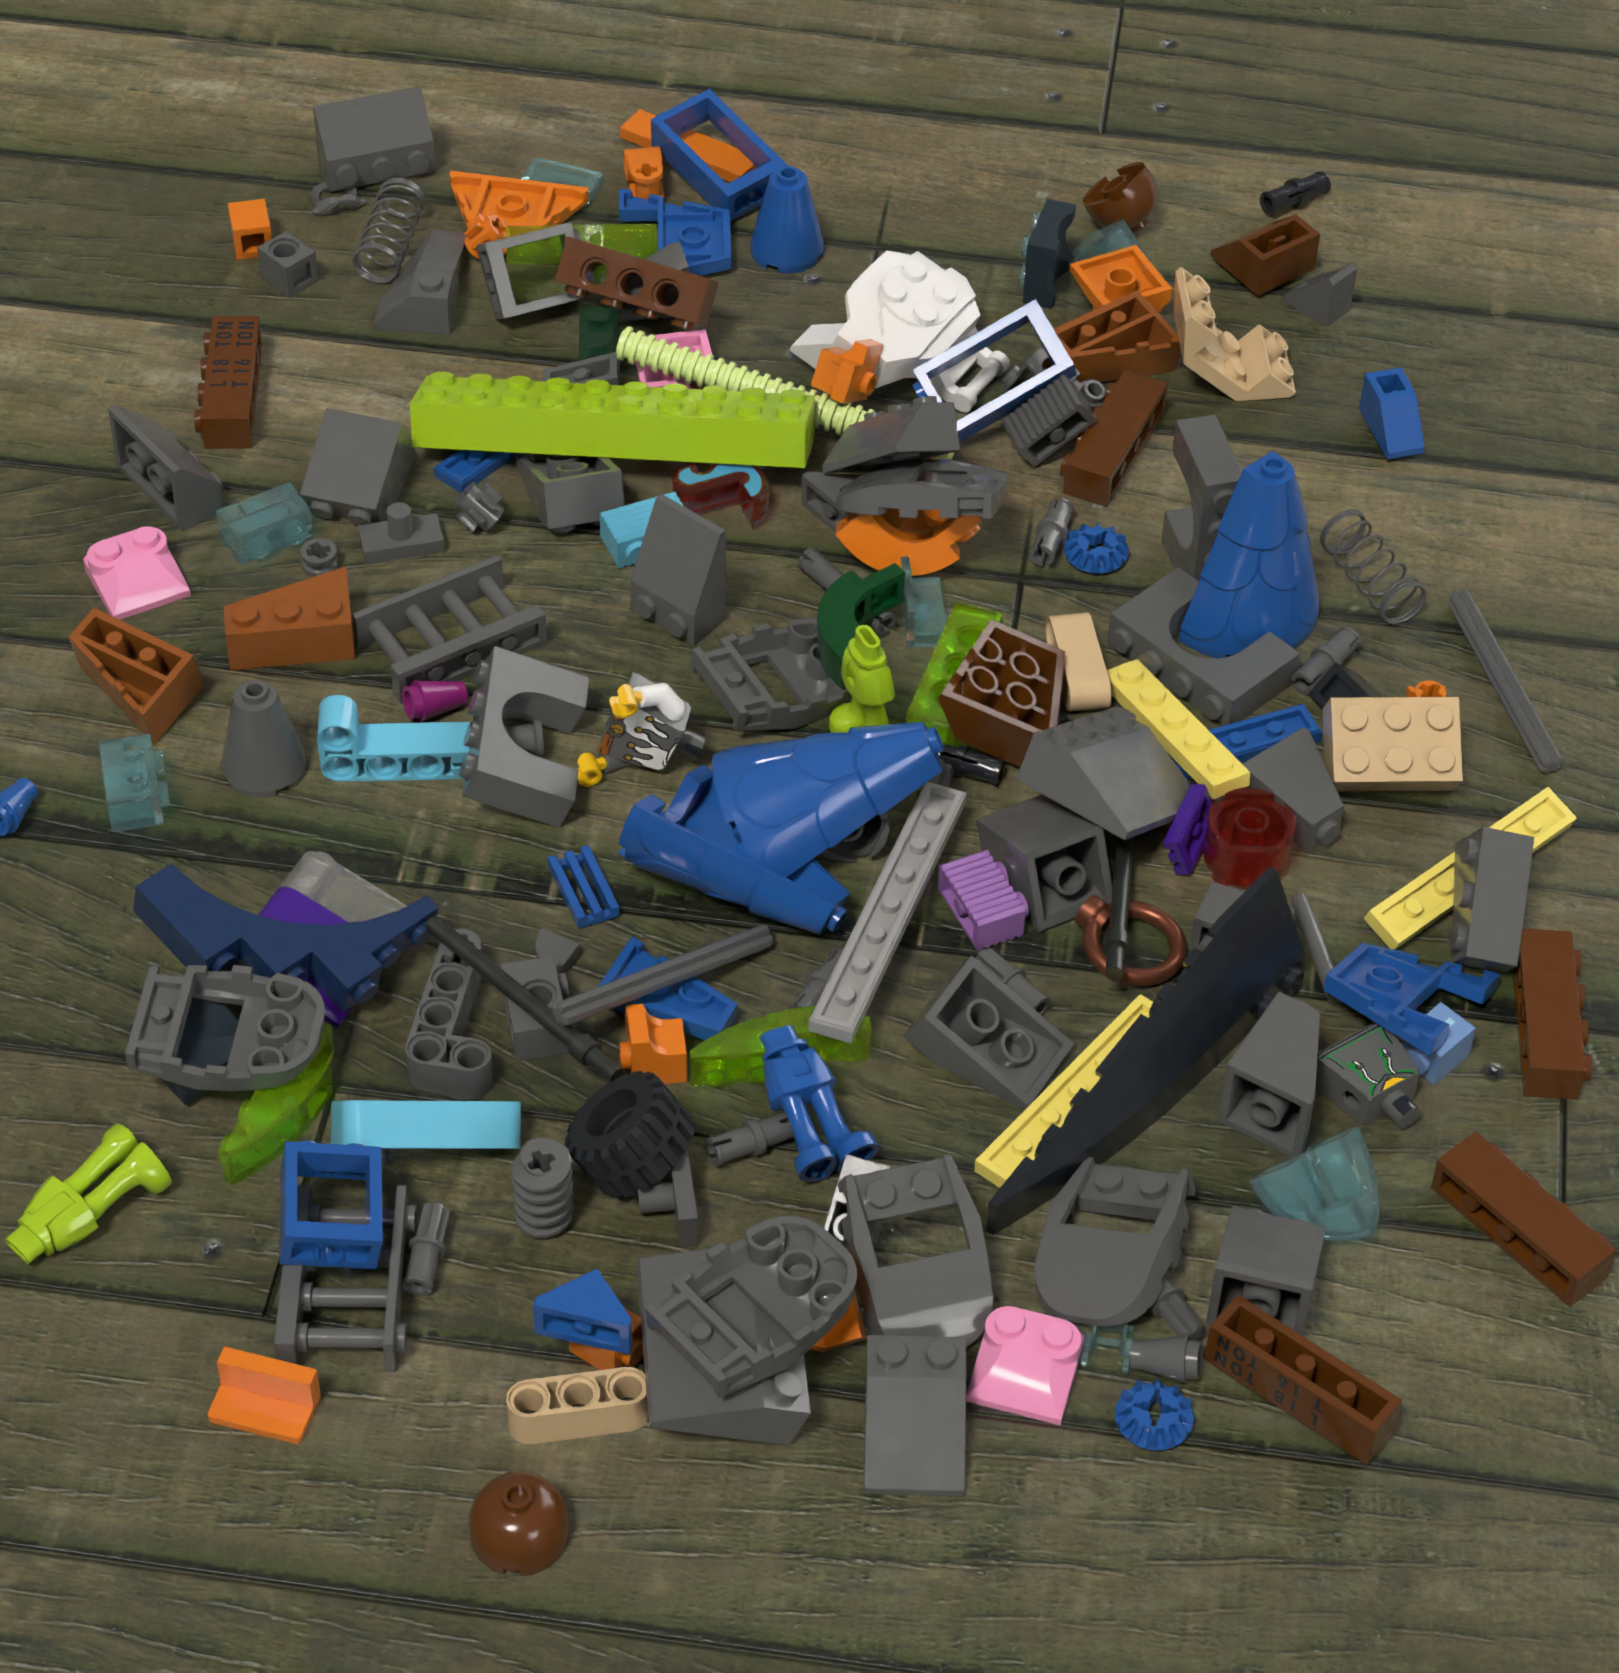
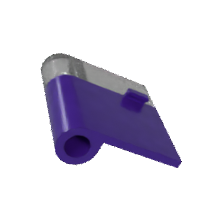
M308 851L300 858L259 912L258 916L295 924L335 925L370 920L399 911L407 905L343 867L329 854L320 851ZM308 976L305 982L315 987L323 999L324 1021L338 1029L353 1006L342 1012Z

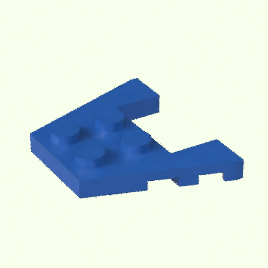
M619 189V221H657L658 251L670 243L680 241L690 273L702 276L731 269L730 210L684 201L683 206L664 203L663 196L650 194L648 199L634 197L632 190Z
M1362 942L1326 974L1323 990L1423 1053L1431 1055L1446 1040L1450 1024L1418 1012L1416 1009L1438 988L1483 1004L1497 990L1501 974L1484 970L1483 977L1461 973V964L1448 961L1444 962L1439 968L1417 963L1419 958L1417 954Z

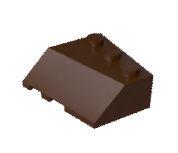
M991 619L937 698L955 739L1021 767L1033 734L1057 726L1065 651Z

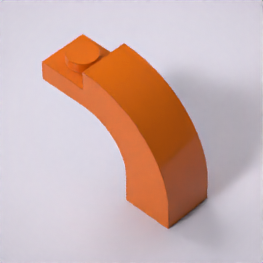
M849 513L836 524L835 535L856 558L874 569L880 571L896 563L905 572V576L924 575L941 570L960 559V547L956 544V541L959 539L963 543L974 536L980 529L978 524L982 522V516L960 515L958 518H946L931 529L921 532H908L890 525L881 515Z

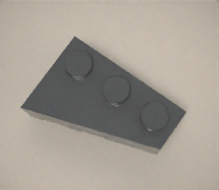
M1482 827L1455 843L1453 927L1449 936L1452 963L1498 973H1505L1518 967L1534 837Z

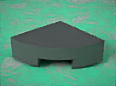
M541 927L535 941L536 957L554 956L557 974L566 973L580 955V943Z

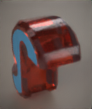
M714 463L703 473L698 472L696 465H689L677 470L673 475L672 492L676 491L677 497L679 496L683 506L696 514L739 503L743 514L752 528L764 523L769 514V482L766 475L756 465Z

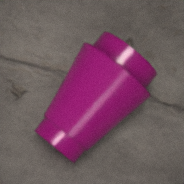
M414 680L410 686L403 688L402 702L405 713L410 720L418 719L420 722H423L461 706H466L468 703V693L463 681Z

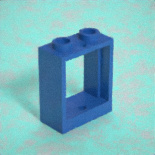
M285 1141L280 1166L279 1264L376 1269L383 1242L381 1147L364 1146L357 1143L340 1145L316 1143L313 1141ZM297 1176L366 1180V1224L297 1221Z

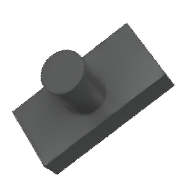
M396 502L388 506L387 521L357 525L365 564L445 552L444 538L437 513L412 517L410 506L403 502Z
M688 1150L681 1156V1161L675 1168L668 1172L669 1182L654 1183L650 1188L642 1192L638 1189L637 1192L639 1214L674 1210L679 1248L698 1246V1216Z

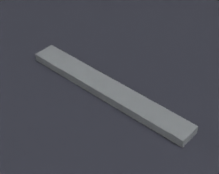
M930 782L924 784L809 1019L808 1031L852 1044L966 804L967 792Z

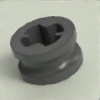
M316 538L302 545L300 550L302 568L307 575L314 577L338 568L337 548L332 541Z

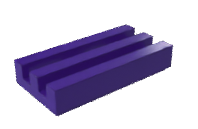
M1205 784L1190 785L1163 841L1165 849H1171L1168 855L1170 862H1176L1173 868L1176 875H1190L1218 817Z

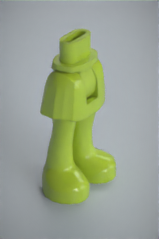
M860 625L856 628L855 637L849 641V645L844 651L841 676L846 689L852 696V701L837 706L831 712L829 717L831 733L848 732L851 727L889 724L884 704L895 697L890 668L887 666L888 661L885 651L880 645L881 641L868 625Z
M118 1123L114 1124L103 1134L102 1143L70 1177L61 1182L55 1176H50L42 1184L26 1206L24 1214L17 1220L19 1228L7 1236L5 1242L27 1264L31 1263L42 1253L50 1256L54 1253V1248L57 1251H62L97 1230L98 1225L96 1221L127 1191L141 1185L147 1191L158 1194L172 1184L171 1177L158 1157L145 1143L141 1142L138 1144L135 1136L128 1128ZM118 1166L98 1187L82 1198L81 1195L109 1170Z

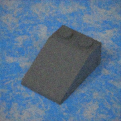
M530 453L514 454L516 466L537 517L547 529H552L553 532L572 531L576 528L575 525L589 522L591 525L600 526L599 513L625 506L621 469L608 458Z
M660 494L655 499L631 577V610L640 617L648 619L664 628L671 635L679 637L695 646L725 620L726 530Z
M972 955L949 974L903 1035L905 1039L937 1066L1023 1109H1026L1034 1101L1075 1044Z
M867 1335L864 1494L964 1496L966 1337Z

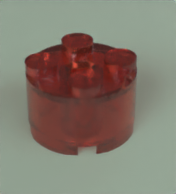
M1239 788L1225 793V799L1217 804L1215 801L1211 805L1208 813L1203 856L1216 883L1225 886L1250 887L1269 867L1278 871L1281 880L1289 866L1296 827L1294 813L1286 803L1284 808L1281 804L1274 801L1275 795L1266 790Z

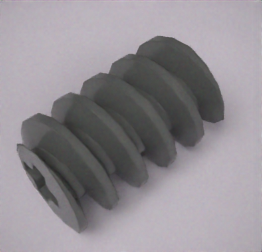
M538 1137L527 1140L512 1163L514 1219L517 1227L524 1234L534 1238H548L557 1235L566 1229L573 1219L572 1159L569 1150L561 1142L551 1138Z

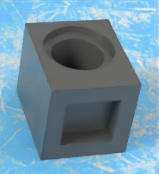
M285 231L257 247L261 278L289 298L318 282L316 252L289 232Z

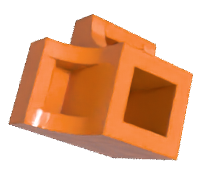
M872 339L855 341L849 351L840 347L822 349L810 386L828 393L830 399L843 404L867 400V397L872 394L877 383L875 371L884 344Z
M643 1004L625 1005L627 1041L619 1042L621 1067L623 1069H630L631 1074L636 1071L654 1073L664 1084L687 1082V1052L682 1018L659 1019L650 1015Z

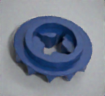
M1099 522L1095 527L1090 528L1082 523L1079 531L1070 530L1068 539L1064 543V554L1067 560L1074 567L1089 573L1100 574L1114 571L1120 568L1128 557L1129 546L1126 545V535L1117 534L1114 526L1107 529L1101 528ZM1098 544H1103V545H1104L1103 547L1097 546L1095 549L1092 548V549L1089 551L1090 545H1091V546H1096V545H1098Z
M1159 1377L1153 1383L1146 1384L1138 1379L1129 1390L1123 1389L1115 1408V1421L1121 1434L1132 1444L1143 1449L1155 1451L1167 1450L1181 1444L1190 1434L1195 1416L1192 1411L1191 1398H1185L1180 1393L1178 1384L1173 1387L1163 1385ZM1153 1402L1158 1403L1161 1412L1156 1426H1151L1152 1419H1150L1148 1412Z

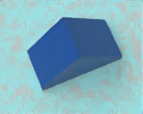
M598 1269L535 1298L533 1304L535 1334L630 1354L632 1348L631 1317Z

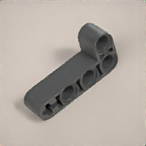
M455 929L457 933L482 952L481 940L474 931ZM440 943L405 1045L408 1080L411 1086L422 1092L464 1099H478L487 1095L493 1087L491 1050L485 1042L463 1037L482 976L442 943Z

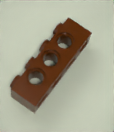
M567 236L554 280L566 284L564 290L566 293L586 298L588 291L601 295L599 303L622 309L623 302L636 305V314L657 320L659 313L672 316V325L692 331L694 324L707 326L719 282L569 236ZM604 264L607 269V277L603 283L597 285L593 278L594 271L598 266ZM640 275L643 280V287L638 294L632 295L629 291V282L633 277ZM676 286L679 292L678 300L672 306H667L664 301V294L669 287Z

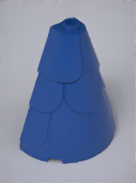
M1275 451L1268 453L1243 468L1217 529L1219 533L1201 572L1200 581L1180 627L1179 641L1206 656L1218 659L1225 658L1226 655H1235L1269 631L1296 649L1310 636L1316 626L1320 605L1319 591L1310 551L1311 542L1306 528L1308 524L1307 512L1293 466Z
M924 722L851 727L848 732L822 733L807 736L806 738L743 745L715 753L712 757V773L725 822L731 825L733 835L738 844H735L738 854L786 878L827 848L835 846L874 816L884 814L942 772L938 753L944 751V746L935 727L928 729Z
M701 765L686 774L666 811L662 812L666 803L653 794L633 805L620 835L618 844L622 848L618 854L635 867L700 890L705 895L747 907L752 914L822 935L827 930L834 933L844 921L848 910L843 908L851 893L814 858L785 878L738 854L735 848V844H738L733 835L731 825L725 822L714 785L713 773L707 766Z

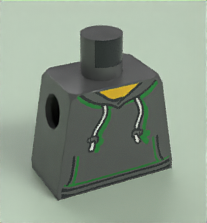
M1377 1023L1367 1026L1317 1054L1315 1089L1360 1125H1369L1388 1115L1399 1128H1406L1418 1118L1421 1111L1412 1101L1415 1097L1419 1080V1070L1396 1035Z

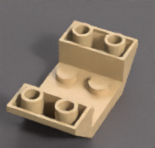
M1182 267L1176 270L1174 317L1183 364L1235 401L1289 398L1296 393L1292 378L1294 372L1289 364L1287 355L1288 345L1284 338L1277 332L1271 333L1260 324L1238 341L1230 332H1222L1215 326L1214 319L1216 315L1211 306L1210 287L1201 276H1193Z

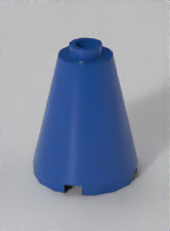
M793 166L781 167L770 175L751 237L750 250L752 258L765 269H767V264L778 267V273H800L813 268L817 264V258L820 255L823 256L824 240L807 176L803 171Z

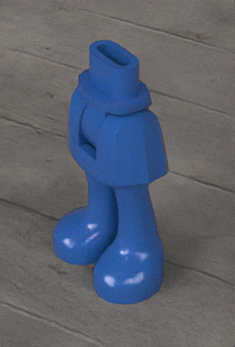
M792 1025L763 1033L760 1036V1041L766 1051L763 1054L762 1060L764 1062L767 1099L770 1109L773 1111L784 1110L788 1118L799 1153L794 1160L798 1178L805 1182L821 1181L828 1178L835 1167L840 1174L846 1154L868 1161L872 1159L879 1151V1145L875 1137L869 1131H856L852 1133L849 1130L833 1094L837 1081L813 1047L808 1048L806 1039L798 1038ZM812 1104L828 1145L823 1144L817 1135L806 1109L807 1105Z

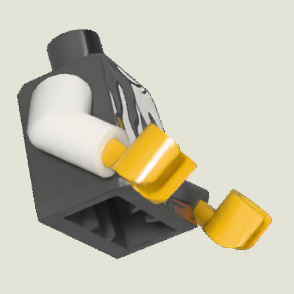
M633 672L627 684L618 688V696H612L609 699L612 712L605 724L597 749L598 757L595 758L591 753H583L578 758L577 780L581 786L590 787L601 780V770L604 773H608L623 767H647L660 771L665 769L674 751L697 760L706 737L686 729L691 707L689 703L680 699L668 684H655L640 674Z

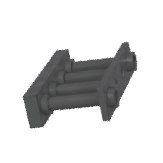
M496 555L352 613L354 641L358 648L377 641L393 662L390 665L393 695L400 704H403V688L410 686L414 680L456 682L473 675L479 661H487L494 646L523 654L547 644L546 614L538 604L518 611L502 591L504 589L502 559L499 555ZM486 596L503 619L482 626L466 604ZM450 611L467 633L446 642L429 619ZM414 626L430 649L409 657L392 634Z
M297 1185V1221L366 1224V1209H322L321 1204H313L311 1185ZM397 1185L395 1209H382V1228H393L391 1248H381L377 1267L389 1268L388 1288L313 1287V1282H307L308 1272H316L317 1267L325 1266L283 1264L274 1339L276 1359L299 1365L300 1352H308L309 1347L383 1348L386 1372H396L397 1353H406L407 1325L406 1323H400L408 1233H416L417 1206L408 1205L406 1186ZM313 1307H386L384 1328H309V1323H303L304 1312H312Z

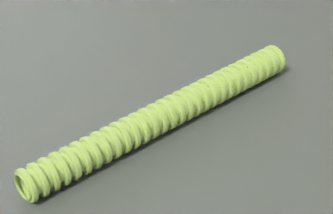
M630 326L622 331L616 347L617 359L620 361L626 358L629 364L634 365L638 362L640 367L644 369L650 366L652 372L657 373L658 370H661L664 376L668 377L670 374H673L676 380L685 378L687 384H692L693 381L697 382V387L699 388L715 385L725 387L726 391L742 392L743 389L754 387L764 389L766 393L779 394L785 390L793 389L801 390L805 395H815V427L818 428L819 425H822L824 430L828 432L834 429L836 430V435L839 436L845 432L849 425L864 421V414L875 412L873 409H869L866 412L861 405L855 408L852 407V403L843 404L828 399L829 395L823 393L821 396L817 395V390L811 389L810 392L805 391L806 387L802 385L796 388L791 381L784 384L782 383V378L777 377L773 380L771 375L767 373L761 376L759 375V370L756 369L749 372L747 366L743 365L741 368L736 367L737 364L732 361L726 364L723 358L714 360L712 354H707L706 357L702 356V351L696 350L691 352V348L688 346H684L683 349L679 348V344L676 342L670 345L665 338L658 341L655 335L650 334L647 337L645 332L641 330L635 333ZM954 452L931 459L952 460Z

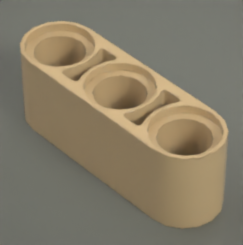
M1090 613L1047 616L1045 627L1047 644L1065 651L1061 695L1066 711L1109 708L1111 704L1110 680Z
M620 1367L527 1379L514 1384L509 1389L506 1397L510 1435L516 1441L523 1444H540L632 1432L643 1427L649 1420L645 1374L634 1367ZM624 1398H633L634 1400L624 1401V1400H621V1399H624ZM577 1404L585 1405L582 1407H573V1405ZM525 1411H536L531 1414L523 1413Z

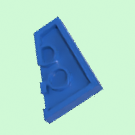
M632 936L598 987L669 959L663 955L656 959L644 951V943ZM690 978L611 1009L625 1013V1005L643 1004L646 1011L653 1017L659 1019L682 1018L685 1034L719 1045L737 1017L738 1004L702 980Z

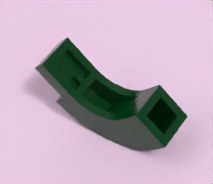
M896 563L863 579L851 570L832 583L820 600L817 612V653L826 674L842 690L846 688L841 676L842 659L849 641L855 637L856 628L871 618L904 603L905 572Z

